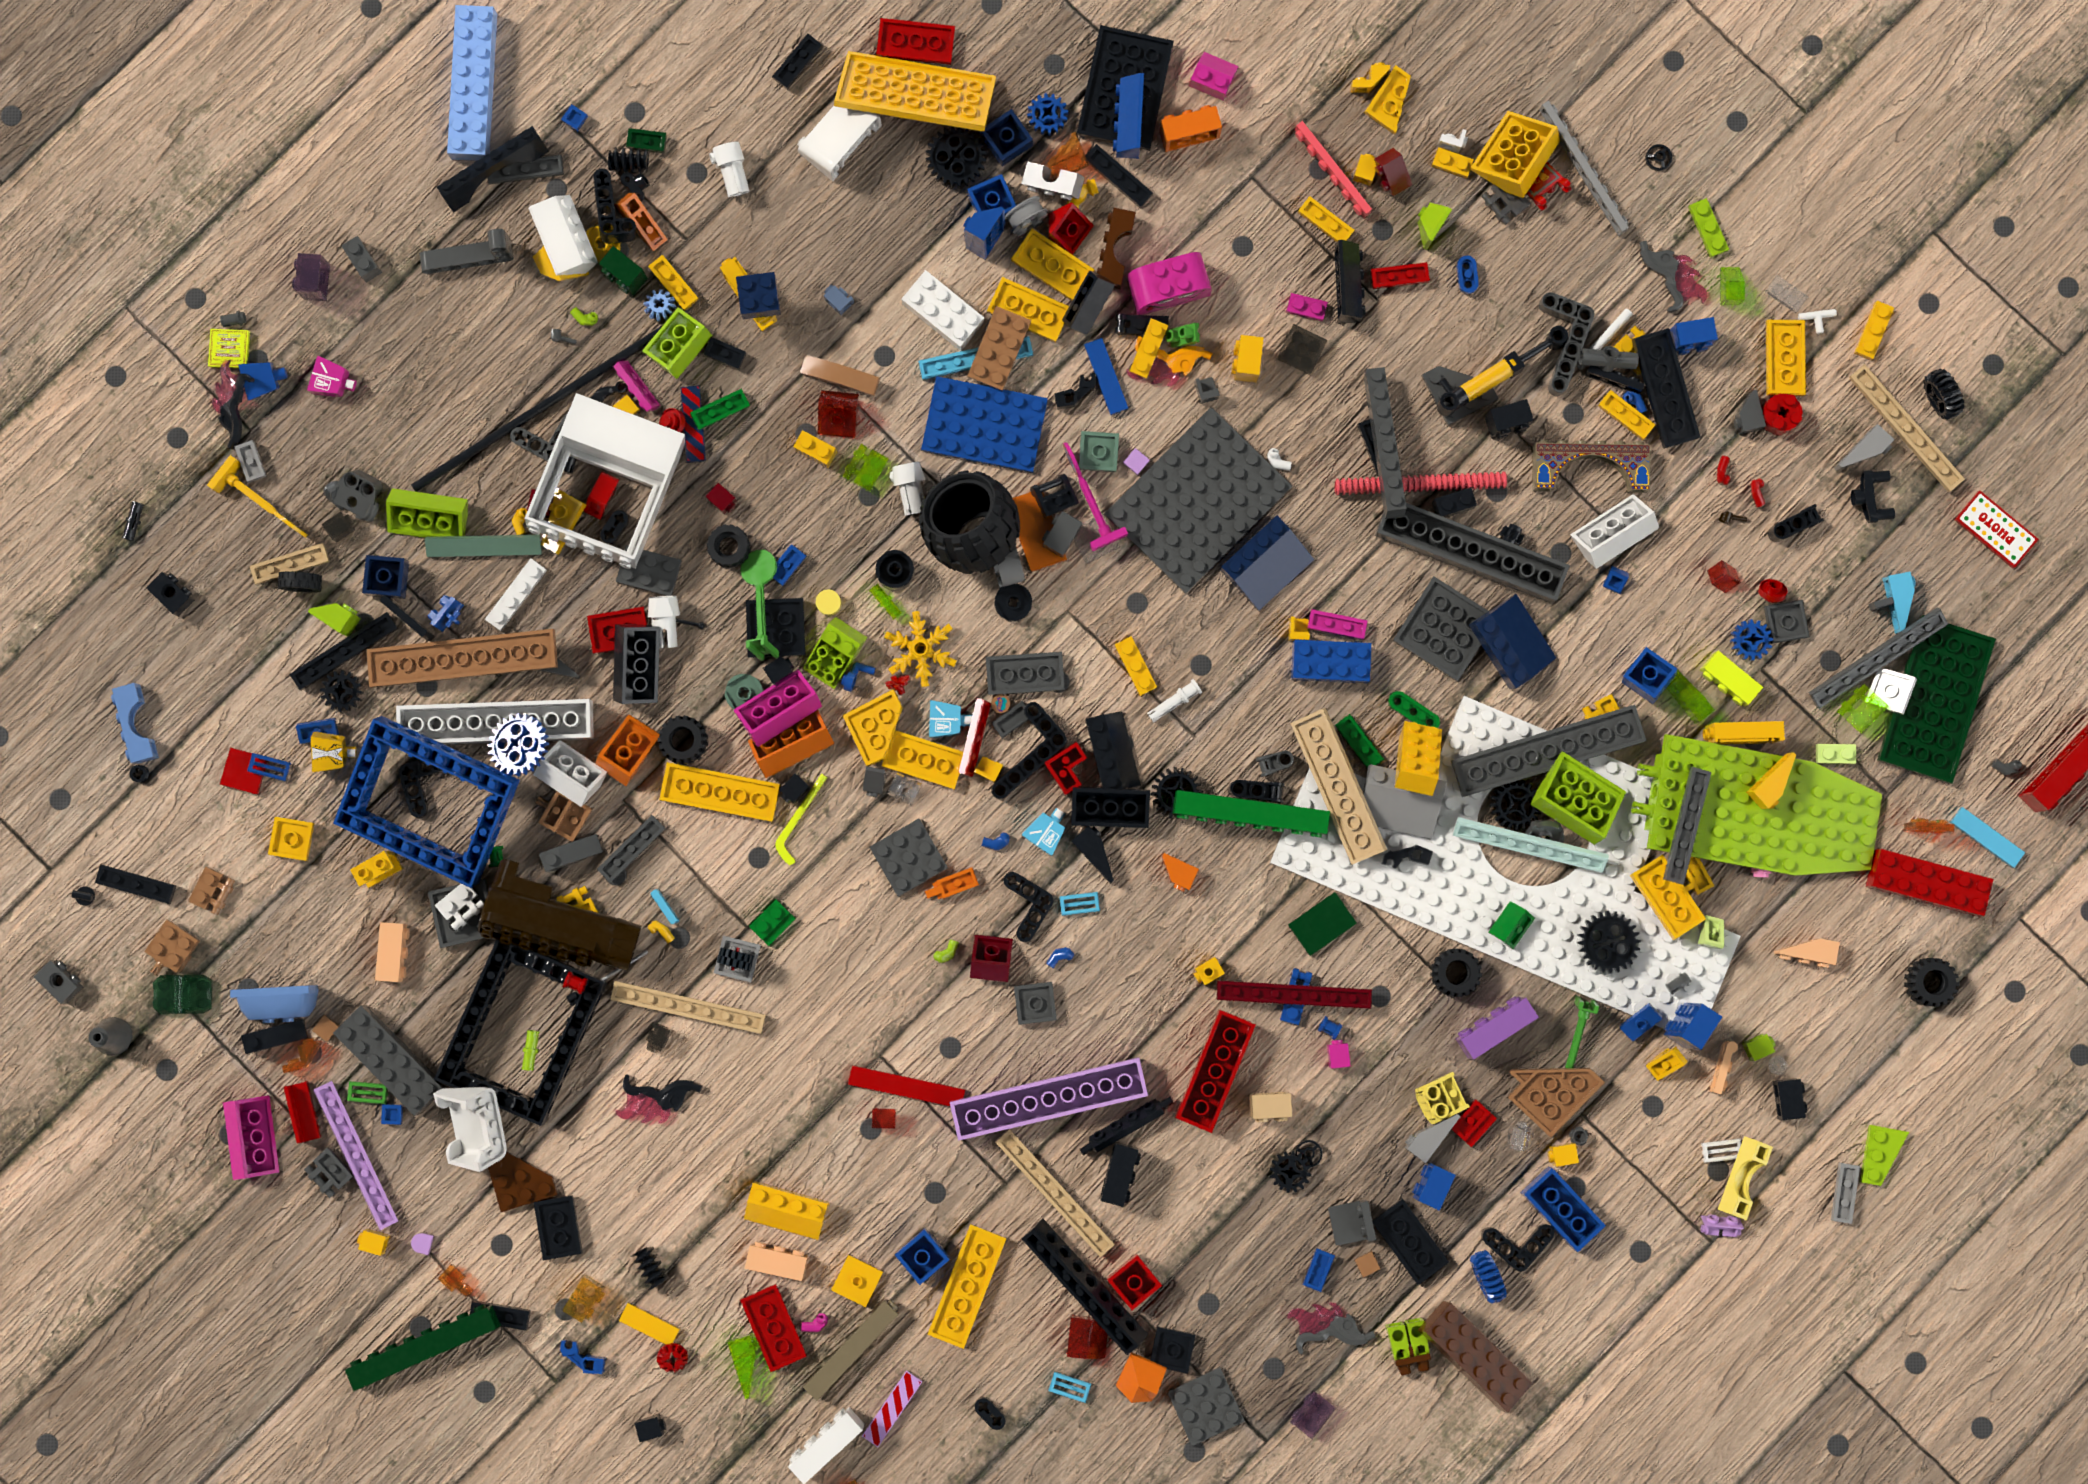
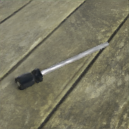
M645 950L632 958L631 964L646 955L648 951ZM615 969L608 975L601 978V980H607L608 978L612 977L622 969ZM595 982L589 987L594 988L598 986L600 983ZM574 991L566 996L571 1006L575 1005L574 1002L579 998L580 994Z

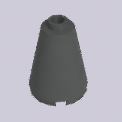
M108 1017L101 1020L91 1030L88 1039L90 1044L101 1053L115 1056L128 1049L133 1035L131 1027L125 1020L117 1017Z

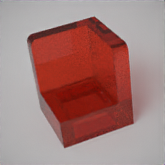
M1723 560L1707 570L1712 585L1724 593H1727L1741 583L1736 569Z
M872 1108V1128H896L895 1109Z

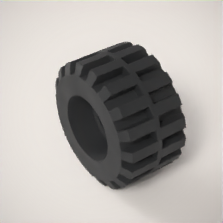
M685 715L668 719V722L662 725L663 728L658 733L660 734L658 738L659 749L662 751V754L668 760L682 765L695 763L694 761L700 760L702 754L706 752V747H708V734H706L705 728L696 719ZM681 729H687L694 735L692 747L684 752L676 750L672 743L674 734Z
M1458 948L1441 952L1434 959L1435 962L1431 966L1432 972H1430L1433 977L1432 982L1436 985L1437 990L1451 997L1467 996L1470 992H1474L1476 986L1481 982L1479 981L1480 977H1482V973H1480L1481 965L1478 964L1479 960L1473 956L1474 954ZM1459 961L1466 968V978L1460 984H1452L1446 977V968L1451 962Z
M1920 959L1912 963L1913 967L1907 969L1909 974H1905L1904 978L1907 979V982L1904 983V987H1908V990H1906L1907 994L1911 995V999L1917 1001L1919 1005L1932 1007L1948 1004L1947 1001L1954 999L1952 995L1958 992L1955 988L1959 986V982H1956V978H1959V976L1954 974L1955 968L1950 967V963L1943 961V959ZM1929 971L1935 972L1940 980L1939 988L1933 994L1927 992L1923 984L1924 977Z

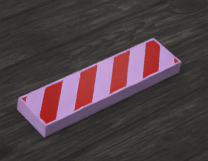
M906 1370L862 1437L876 1447H879L923 1381Z

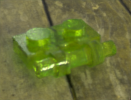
M860 444L858 450L855 449L854 457L850 464H847L844 468L846 471L842 477L849 480L852 474L855 475L856 478L853 483L871 492L889 458L873 449L868 456L864 454L867 447ZM860 460L865 461L860 470L856 469Z
M1865 684L1859 689L1857 688L1854 694L1847 701H1844L1837 710L1841 716L1848 711L1851 715L1846 720L1861 734L1889 707L1874 692L1867 697L1865 693L1870 688ZM1861 699L1863 703L1855 710L1852 706Z

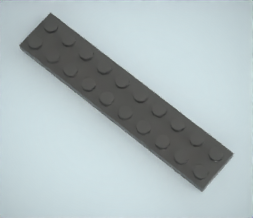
M1631 705L1451 760V764L1461 795L1465 797L1547 772L1551 769L1562 751L1580 762L1646 742L1647 740L1636 706Z

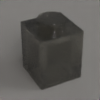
M341 511L322 524L330 538L336 543L356 530L353 526L355 522L349 514L345 515Z

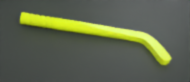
M820 774L818 780H816V783H814L776 840V849L788 865H792L796 861L787 851L784 843L820 790V787L828 778L823 774Z

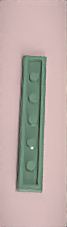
M541 535L425 537L427 557L542 554Z

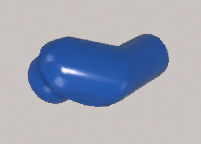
M1627 391L1623 395V400L1628 404L1635 405L1637 411L1641 414L1648 411L1640 394Z
M1067 947L1055 949L1046 964L1054 969L1059 960H1071L1074 957V952Z

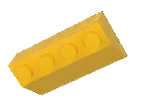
M754 1181L748 1197L744 1219L819 1240L829 1202Z

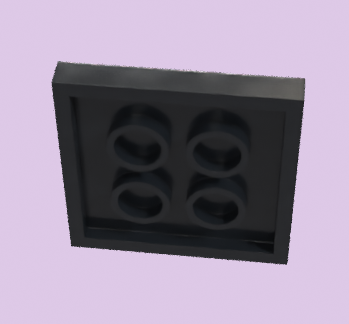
M765 599L766 635L768 636V641L779 650V657L806 656L804 599ZM746 600L747 640L756 639L758 635L756 600ZM747 649L748 658H757ZM771 654L764 655V657H773Z

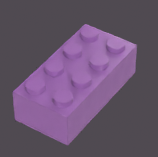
M1515 996L1506 1002L1507 1006L1497 1007L1492 1010L1490 1017H1482L1474 1022L1475 1026L1473 1028H1465L1458 1033L1459 1037L1455 1040L1468 1059H1476L1539 1018L1527 998Z

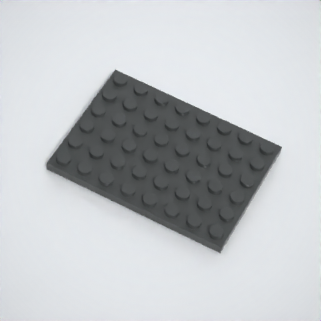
M1210 407L1104 515L1118 529L1125 527L1128 532L1126 537L1186 594L1292 488V485Z

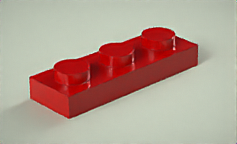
M1427 262L1370 270L1373 289L1429 283L1430 281Z

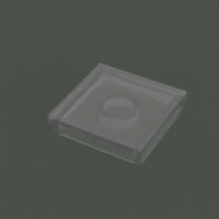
M1101 513L1106 525H1109L1104 514ZM1094 517L1082 523L1080 530L1074 538V542L1086 564L1120 548L1118 541H1115L1092 552L1089 545L1090 542L1101 537Z

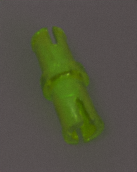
M878 583L869 590L880 603L879 606L883 607L893 620L903 613L892 601V597L888 596Z

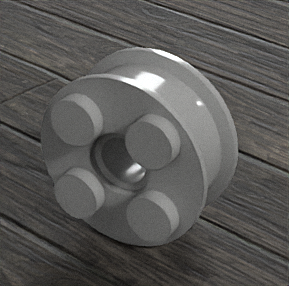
M1033 196L1021 202L1005 215V221H1009L1013 227V234L1021 236L1032 226L1036 228L1043 223L1042 219L1047 216L1048 209L1042 207L1039 202V196Z

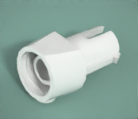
M730 142L714 147L713 152L709 153L710 161L716 165V169H721L728 197L748 193L749 187L742 165L745 159L739 142Z
M920 462L892 467L893 471L890 472V479L894 486H899L905 516L920 513V507L924 500L921 481L925 480Z
M677 596L649 597L648 617L652 619V626L660 627L659 648L664 647L663 629L667 630L668 648L678 646L676 616L680 615Z

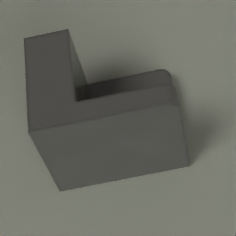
M1212 377L1203 380L1195 379L1194 384L1200 404L1219 399L1220 394L1218 388L1215 387Z

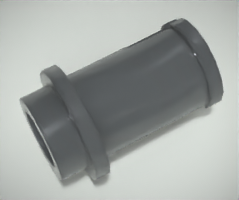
M236 311L233 314L221 315L220 322L223 328L237 324L242 326L243 323H246V316L244 312Z
M1684 972L1683 974L1679 973L1677 978L1665 984V986L1673 995L1684 986H1689V983L1692 981Z

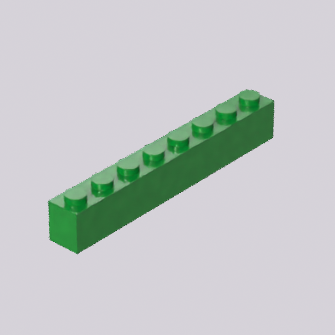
M1180 790L1175 791L1172 813L1177 814V818L1188 819L1189 816H1194L1196 821L1207 822L1208 819H1215V823L1225 825L1227 821L1234 822V826L1246 827V824H1252L1254 829L1265 830V826L1272 827V831L1284 832V829L1291 830V834L1303 835V832H1310V836L1322 838V834L1328 833L1330 811Z

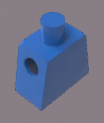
M273 362L238 365L241 374H249L254 378V382L246 381L244 384L248 400L256 399L279 389L278 381L288 378L285 367L274 369Z

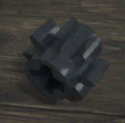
M1511 523L1508 527L1504 526L1499 534L1503 537L1502 540L1517 545L1521 544L1524 535L1521 534L1523 530Z

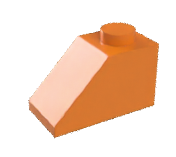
M1163 853L1162 860L1170 882L1174 884L1173 888L1182 892L1185 889L1190 890L1199 869Z

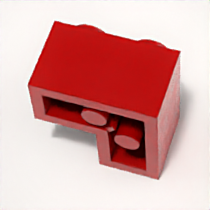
M1077 742L1044 763L1064 796L1071 793L1073 787H1080L1082 785L1072 771L1074 767L1087 760L1086 755Z

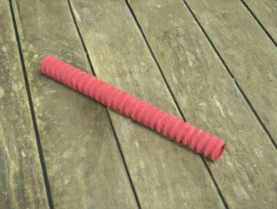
M1502 471V473L1496 472V474L1490 472V474L1479 472L1478 474L1472 473V475L1470 473H1466V475L1455 473L1454 475L1448 474V476L1446 474L1442 476L1440 474L1436 476L1431 474V476L1425 475L1424 477L1422 475H1419V477L1407 475V477L1402 476L1404 492H1411V490L1413 492H1417V490L1419 492L1423 490L1428 492L1429 490L1435 491V489L1437 491L1441 489L1443 491L1447 489L1449 491H1452V489L1457 491L1459 488L1461 490H1464V488H1472L1473 490L1478 488L1481 490L1483 487L1484 489H1488V487L1494 489V487L1505 489L1507 486V474L1505 471ZM1355 477L1353 480L1351 478L1347 480L1345 478H1342V480L1336 478L1335 480L1336 495H1340V493L1342 495L1346 493L1348 495L1352 493L1357 495V493L1363 494L1364 492L1366 494H1369V492L1381 494L1379 477L1377 479L1375 477H1371V479L1369 477L1365 479L1362 477L1357 479Z

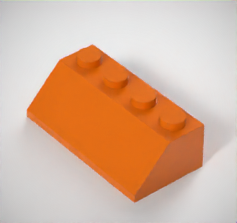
M818 710L759 747L755 745L752 739L748 740L765 778L775 775L835 744Z

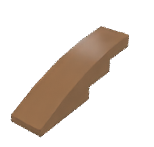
M806 355L800 371L802 375L875 396L880 378L808 355Z

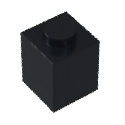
M780 656L763 667V670L774 685L792 674L793 671L791 669L794 666L789 658L784 659L783 656Z
M795 773L781 787V797L788 804L791 801L795 804L809 790L810 786Z
M660 1414L637 1420L634 1423L639 1442L661 1437L665 1433L664 1430H666L664 1418L661 1419Z

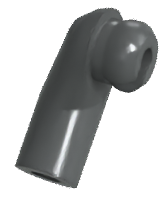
M1995 759L1991 767L2008 776L2018 773L2022 768V763L2019 760H2014L2004 764L2000 760Z

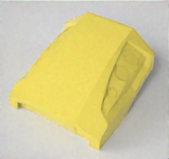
M1450 1072L1415 1089L1416 1099L1420 1108L1431 1124H1436L1470 1107L1469 1104H1466L1454 1079V1072Z

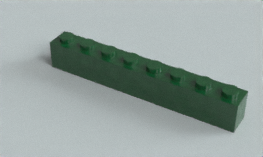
M485 1304L474 1308V1313L468 1315L466 1311L457 1315V1320L450 1322L448 1319L439 1323V1328L432 1330V1327L421 1331V1336L415 1338L412 1335L403 1339L404 1343L397 1346L396 1343L385 1347V1352L379 1353V1351H375L367 1355L368 1359L364 1361L359 1358L350 1362V1367L345 1369L353 1391L499 1328L501 1325L493 1306L486 1307Z

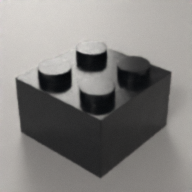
M1527 399L1491 409L1484 417L1490 437H1497V440L1508 437V434L1511 432H1515V434L1525 432L1534 421Z

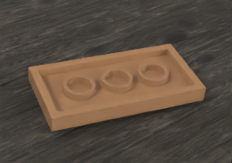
M996 306L967 377L1003 391L1031 320Z

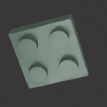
M1081 431L1080 470L1117 472L1119 433Z

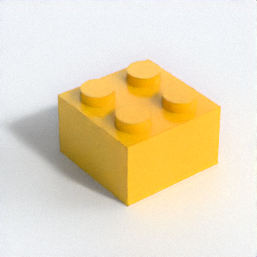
M1241 335L1240 339L1236 340L1233 356H1236V359L1233 360L1231 374H1234V380L1257 382L1260 375L1264 337Z

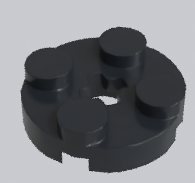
M1019 584L1001 587L995 596V610L1001 618L1008 622L1020 621L1027 617L1032 609V596L1026 587ZM1010 598L1018 599L1017 607L1008 605Z

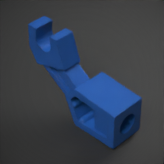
M561 1340L560 1351L563 1357L569 1358L583 1370V1373H604L606 1357L593 1355L583 1357L579 1354L577 1341H572V1348H567V1340ZM585 1360L594 1361L593 1369L587 1368Z

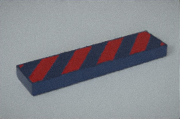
M700 386L680 387L682 412L685 416L687 463L706 462L704 429L698 431L690 415V412L702 407Z

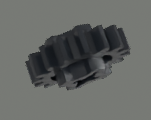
M341 670L339 675L338 672L334 671V677L327 675L329 681L322 682L325 688H321L320 691L325 692V695L321 696V699H327L325 702L326 706L332 704L331 710L335 711L338 707V712H343L344 708L349 712L351 711L350 706L356 708L357 704L355 702L362 701L359 695L364 694V692L360 691L359 688L363 684L357 683L358 677L352 678L353 673L349 672L346 675V671ZM347 680L352 683L354 688H350ZM345 689V693L339 694V690ZM330 694L336 697L337 703L332 700Z
M1285 1150L1284 1156L1278 1153V1160H1272L1275 1166L1269 1168L1271 1171H1274L1270 1175V1178L1276 1179L1273 1184L1277 1185L1279 1183V1190L1285 1187L1287 1193H1289L1290 1189H1293L1296 1193L1297 1187L1304 1189L1303 1183H1309L1306 1177L1312 1175L1311 1172L1307 1171L1311 1168V1165L1305 1164L1308 1161L1307 1157L1301 1159L1302 1153L1300 1152L1298 1155H1295L1294 1150L1291 1151V1154H1288ZM1288 1159V1163L1284 1166L1280 1165L1282 1161ZM1296 1160L1301 1163L1303 1169L1296 1166ZM1289 1167H1293V1171H1296V1173H1292V1176H1288V1172L1285 1171L1289 1170ZM1278 1174L1285 1177V1183L1279 1178ZM1297 1177L1301 1178L1300 1181L1293 1184V1180Z

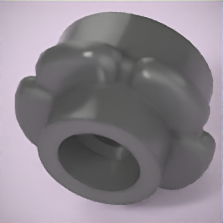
M1575 1127L1569 1133L1571 1143L1580 1146L1584 1145L1588 1139V1132L1582 1127Z

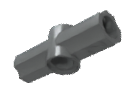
M1606 346L1603 350L1583 348L1579 351L1578 362L1579 365L1598 366L1601 370L1610 372L1614 368L1637 369L1639 356L1638 353L1620 352L1612 346Z

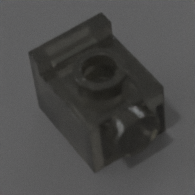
M653 1022L651 1026L654 1027V1030H650L646 1037L648 1041L646 1049L657 1054L658 1051L663 1052L673 1030Z

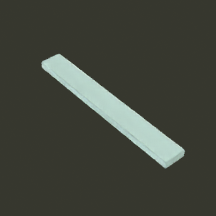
M1458 817L1453 830V836L1601 873H1603L1609 859V854Z

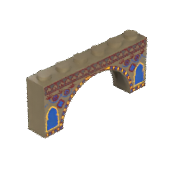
M1539 440L1538 443L1532 446V491L1551 492L1555 489L1557 476L1564 466L1573 461L1587 458L1607 462L1616 468L1626 483L1627 493H1647L1650 490V445H1644L1642 441H1636L1633 444H1625V441H1615L1614 444H1606V441H1595V444H1587V441L1584 440L1576 441V443H1568L1567 440H1559L1557 443H1549V440Z

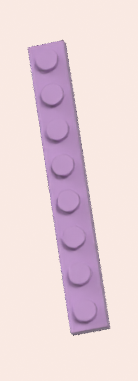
M331 1081L314 1089L313 1091L379 1231L398 1222L333 1082Z

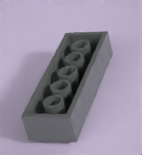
M361 1005L333 1032L414 1116L419 1115L435 1100L433 1093L447 1088L443 1083L434 1080L435 1074L367 1005Z

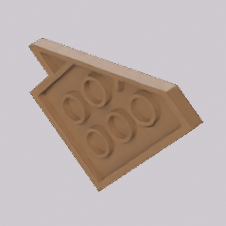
M1591 1068L1511 1069L1509 1073L1520 1084L1509 1094L1508 1098L1547 1135L1552 1137L1605 1081Z

